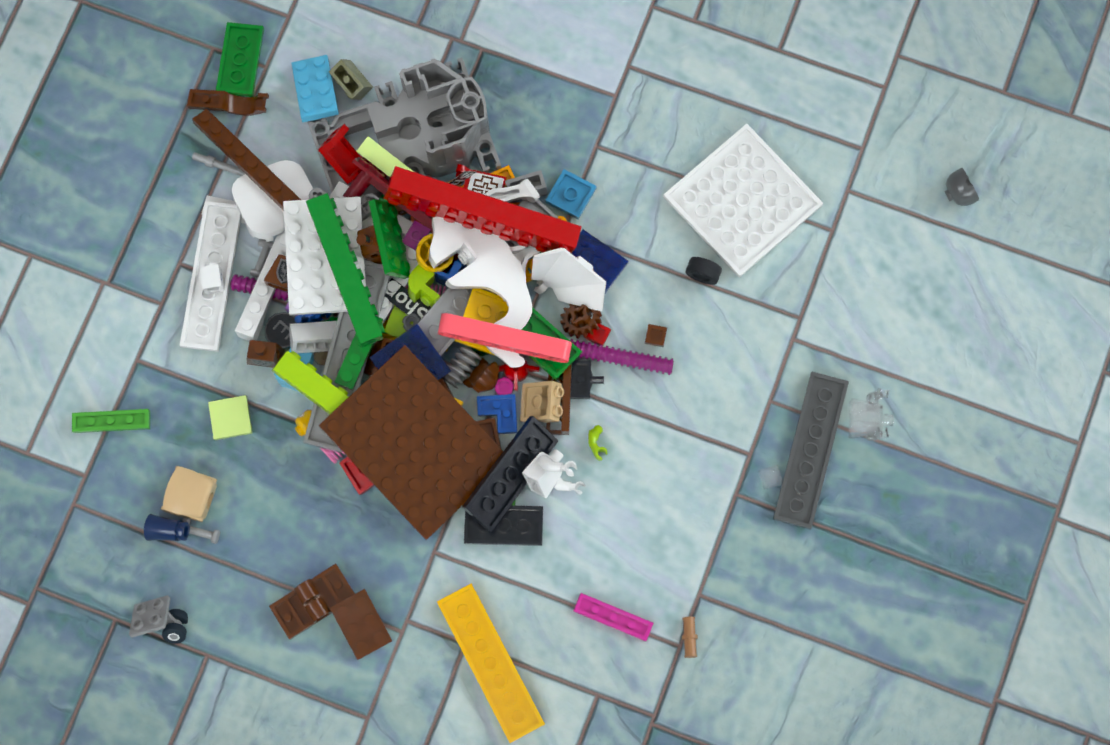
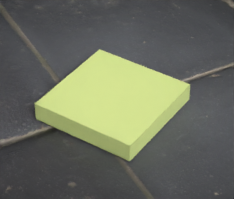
M246 395L208 402L214 440L253 433Z

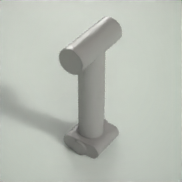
M259 239L258 246L263 248L255 269L250 270L251 276L259 277L274 242H266L264 239Z
M183 518V521L188 522L190 525L191 520ZM190 526L189 532L192 535L211 539V543L214 544L218 543L221 533L219 530L211 532Z

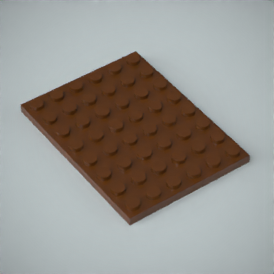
M406 345L398 350L318 425L425 540L464 505L503 452Z

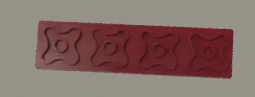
M364 157L355 158L352 162L362 170L343 196L361 197L370 185H373L385 195L389 180L386 178L387 175ZM398 205L433 232L432 217L426 215L423 211H412L404 205ZM458 253L454 255L453 261L449 265V267L443 270L442 272L447 273L449 271V269L453 266L454 262L457 261L459 255Z

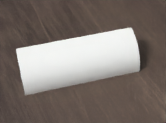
M337 321L290 324L291 351L296 353L329 351Z

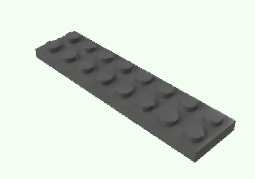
M811 372L773 520L809 530L812 529L849 381Z

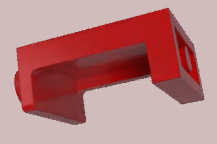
M344 123L329 135L318 148V151L348 184L362 170L352 161L357 157H362L344 137L349 130Z

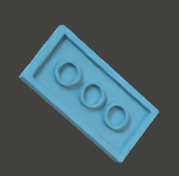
M323 55L291 62L302 123L339 115L332 75L329 73L331 69L328 56Z

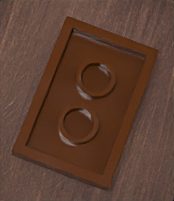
M365 588L330 607L357 660L392 642Z

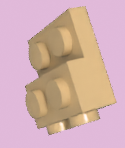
M554 381L523 384L520 422L525 423L529 416H534L539 422L543 423L559 422V418L563 414V409L560 406L561 397L564 395L562 384Z

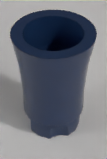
M149 514L144 524V537L146 541H186L190 532L188 522L164 518L154 514Z

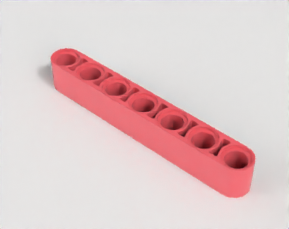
M448 313L441 314L438 334L444 337L555 362H569L572 342Z

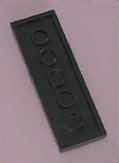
M529 416L462 508L487 531L492 532L526 486L527 482L522 472L540 452L549 455L558 440L534 416Z

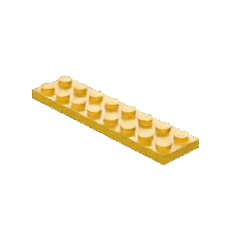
M472 583L437 601L509 743L544 726L545 723Z

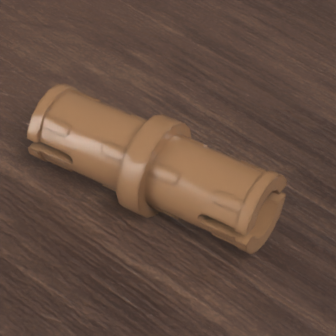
M683 617L684 635H682V640H684V658H696V640L698 635L695 634V617Z

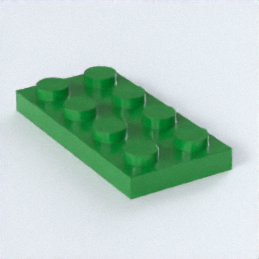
M227 22L216 85L217 91H226L237 96H254L264 34L263 26Z
M377 199L368 201L384 274L402 279L409 278L410 264L406 258V246L402 242V229L398 222V211L395 205Z
M532 307L531 317L521 330L570 341ZM572 343L568 363H560L533 356L529 357L552 378L557 380L579 357L582 351Z

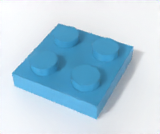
M564 169L549 193L546 203L579 220L597 186Z

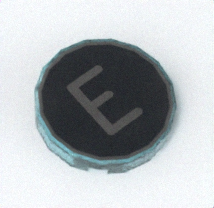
M279 312L272 315L264 327L266 340L277 343L283 349H290V324L296 323L294 320L296 316L289 315V312Z

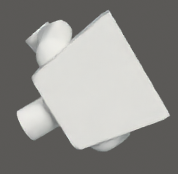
M556 449L550 455L540 452L522 472L530 490L544 498L548 497L553 487L558 491L574 490L577 494L581 495L582 491L577 490L578 487L586 486L581 481L574 484L564 481L560 477L562 471H565L568 476H574L573 471L569 467L577 470V466L574 461H568L566 464L561 463L560 460L563 454Z

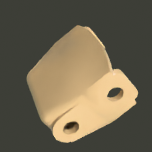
M176 466L168 482L161 510L179 517L203 522L207 517L217 488V479Z

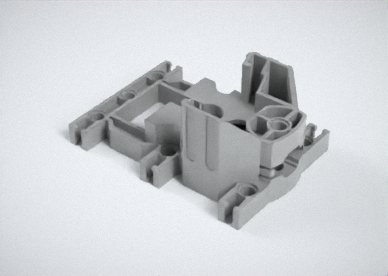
M462 57L457 59L458 65H456L457 69L461 68L462 73L457 74L451 70V61L446 62L444 65L439 60L431 59V61L422 62L401 70L399 75L403 89L398 97L393 83L390 81L385 83V85L388 87L389 92H392L391 97L383 99L381 96L384 94L383 90L378 85L374 88L379 102L375 101L341 112L335 116L331 125H328L326 118H321V120L316 122L308 121L331 193L339 181L347 186H350L351 183L347 184L333 167H328V161L318 151V148L333 131L344 123L349 128L344 136L373 127L381 147L412 171L419 172L422 175L427 173L439 178L456 172L457 164L469 168L476 156L482 172L489 173L490 167H485L484 162L491 159L495 162L496 169L494 171L502 168L490 136L484 95L477 82L472 77H469ZM319 129H325L324 133L317 134V131ZM483 148L490 149L487 153L481 152V149ZM370 185L363 193V195L372 193L378 198L383 195L373 185Z

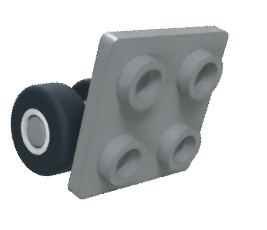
M168 595L135 604L129 635L130 637H136L163 629L162 637L165 641L172 644L181 643L186 638L187 630L182 624L188 623V614L181 609L169 610L170 597Z

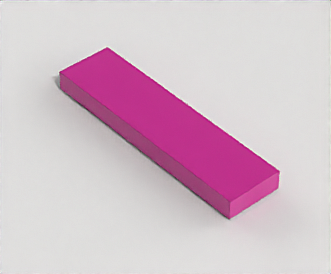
M580 593L573 612L645 642L654 624L583 593Z

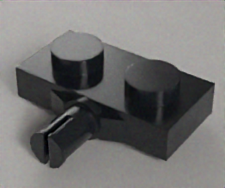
M575 360L572 363L571 399H590L592 384H604V376H593L591 360Z

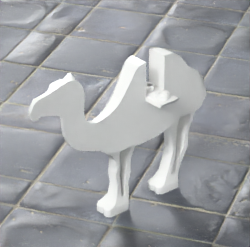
M528 179L515 186L493 188L484 194L505 202L522 199L534 203L540 198L539 193ZM432 217L433 239L429 249V261L433 269L456 253L459 254L458 258L461 263L467 265L466 268L448 279L445 285L451 289H486L496 293L506 301L508 313L494 324L521 330L527 324L532 314V302L526 285V264L528 259L540 252L532 246L525 247L519 245L510 247L498 235H487L476 228L468 229L460 223H449L444 221V218ZM486 346L492 354L502 359L509 367L517 368L525 363L524 358L519 356V353Z

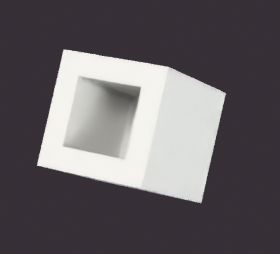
M207 263L204 267H199L202 289L206 294L225 291L222 269L218 264Z

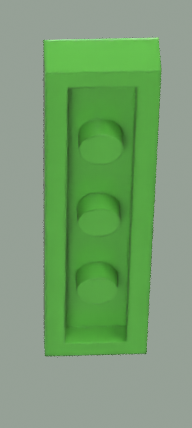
M149 409L72 413L73 433L150 429Z

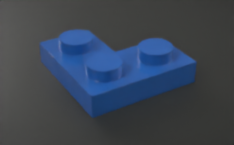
M515 394L477 396L478 417L497 416L498 434L517 433Z

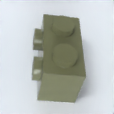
M341 59L329 71L334 81L343 88L345 94L350 99L361 100L373 88L351 60Z

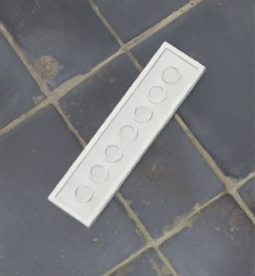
M209 201L204 203L180 340V347L219 352L242 217L235 204ZM207 263L218 264L222 269L225 291L206 294L202 289L199 267H204Z

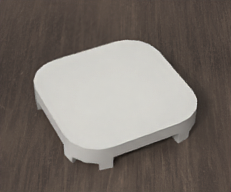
M284 160L267 166L301 200H309L308 195L313 190V187L303 168L298 163ZM246 174L239 177L233 183L232 194L234 203L242 215L249 234L253 238L265 239L266 242L274 241L273 236L285 232L284 211Z

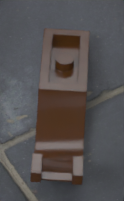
M190 89L187 107L189 109L225 111L235 115L252 116L266 113L265 105L266 99H269V94L258 93L255 97H241L226 91Z

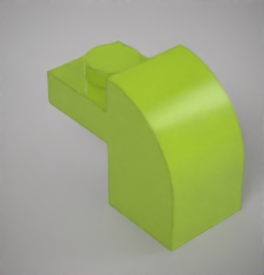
M419 264L409 275L408 295L414 303L420 298L426 306L430 305L432 307L440 298V295L430 288L434 283L435 273L424 270Z

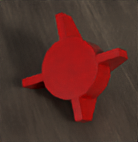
M525 360L524 365L517 368L509 367L504 363V365L499 367V372H504L505 376L514 382V392H518V382L526 379L529 372H539V367L528 365Z

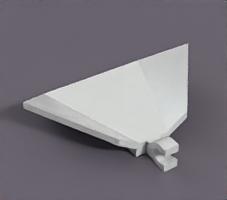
M558 248L534 255L531 280H537L539 285L535 287V292L540 295L548 287H551L558 301L577 306L584 304L589 309L603 310L606 281L593 271V266L581 256H573L565 248Z

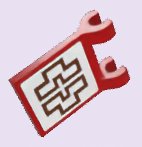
M457 164L456 177H458L464 171L476 170H472L464 165ZM477 171L465 180L463 188L485 194L493 188H505L507 177Z

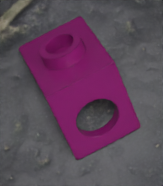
M414 220L402 242L416 251L420 240L424 236L429 235V233H432V231Z

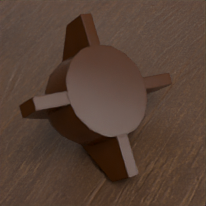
M482 358L470 377L463 381V384L468 388H473L478 393L490 391L497 384L500 366L496 362L488 364Z

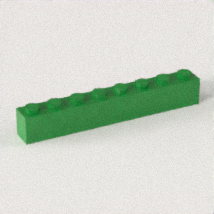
M328 193L307 200L306 204L361 347L382 340V333H385L382 322H377L375 315H378L375 304H370L368 299L371 297L368 286L364 287L361 281L364 279L361 268L357 269L354 263L357 262L354 250H349L348 244H351L348 234H343L341 227L344 224L341 216H336L334 209H337L334 198H329Z

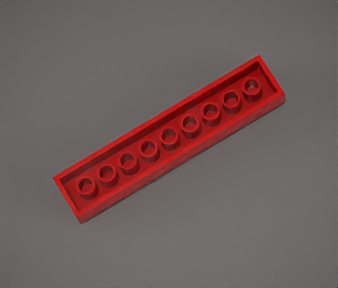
M397 166L394 167L384 199L388 200L390 204H401L412 211H423L430 217L438 216L444 218V221L449 223L457 222L468 229L476 228L487 235H498L502 240H513L525 247L532 246L539 252L565 248L568 252L572 253L577 246L582 227Z

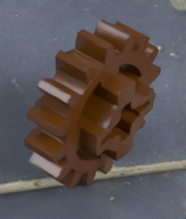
M569 304V308H563L565 313L560 315L562 318L560 323L565 333L568 332L570 337L575 334L577 339H579L580 335L587 338V333L593 335L592 330H598L597 324L602 323L600 318L602 317L601 312L589 309L584 304L581 306Z

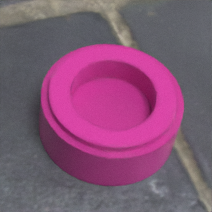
M506 377L499 378L494 387L497 395L512 394L514 390L513 382Z

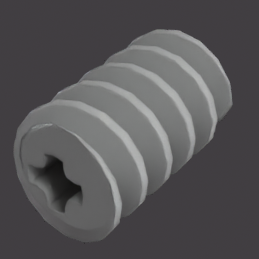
M468 347L459 348L462 354L455 353L456 359L450 360L452 366H445L448 372L441 371L442 377L457 389L456 383L463 384L461 377L468 378L465 371L472 372L470 365L477 366L475 359L482 360L476 352Z

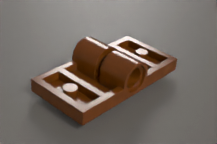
M334 564L314 578L302 582L292 592L269 607L287 637L291 640L332 614L331 606L355 593L338 565Z

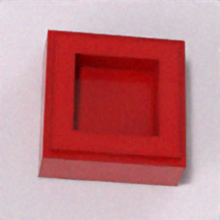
M597 324L599 329H593L594 334L588 333L586 339L599 346H604L611 329L602 324Z

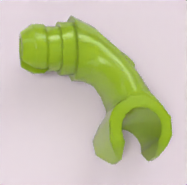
M595 425L588 432V444L595 458L598 461H602L603 459L598 453L603 452L605 455H608L605 447L597 445L598 437L603 432V428L600 425Z

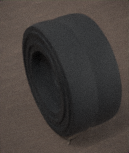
M691 257L685 273L698 282L715 285L719 280L722 268L711 260Z

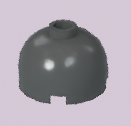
M963 168L950 174L946 181L948 190L944 191L949 201L954 200L960 206H968L979 201L978 194Z

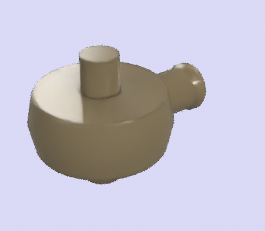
M328 351L314 352L315 362L319 365H325Z

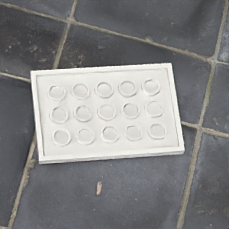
M361 197L334 198L337 209H334L336 216H341L344 224L341 227L343 234H348L351 244H348L350 251L354 250L357 262L354 263L357 269L361 268L364 279L361 281L365 287V261L360 245L356 241L357 232L363 229ZM307 200L283 201L289 315L347 312L306 204Z

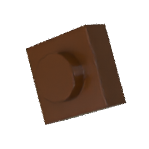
M648 324L645 344L664 347L667 327Z

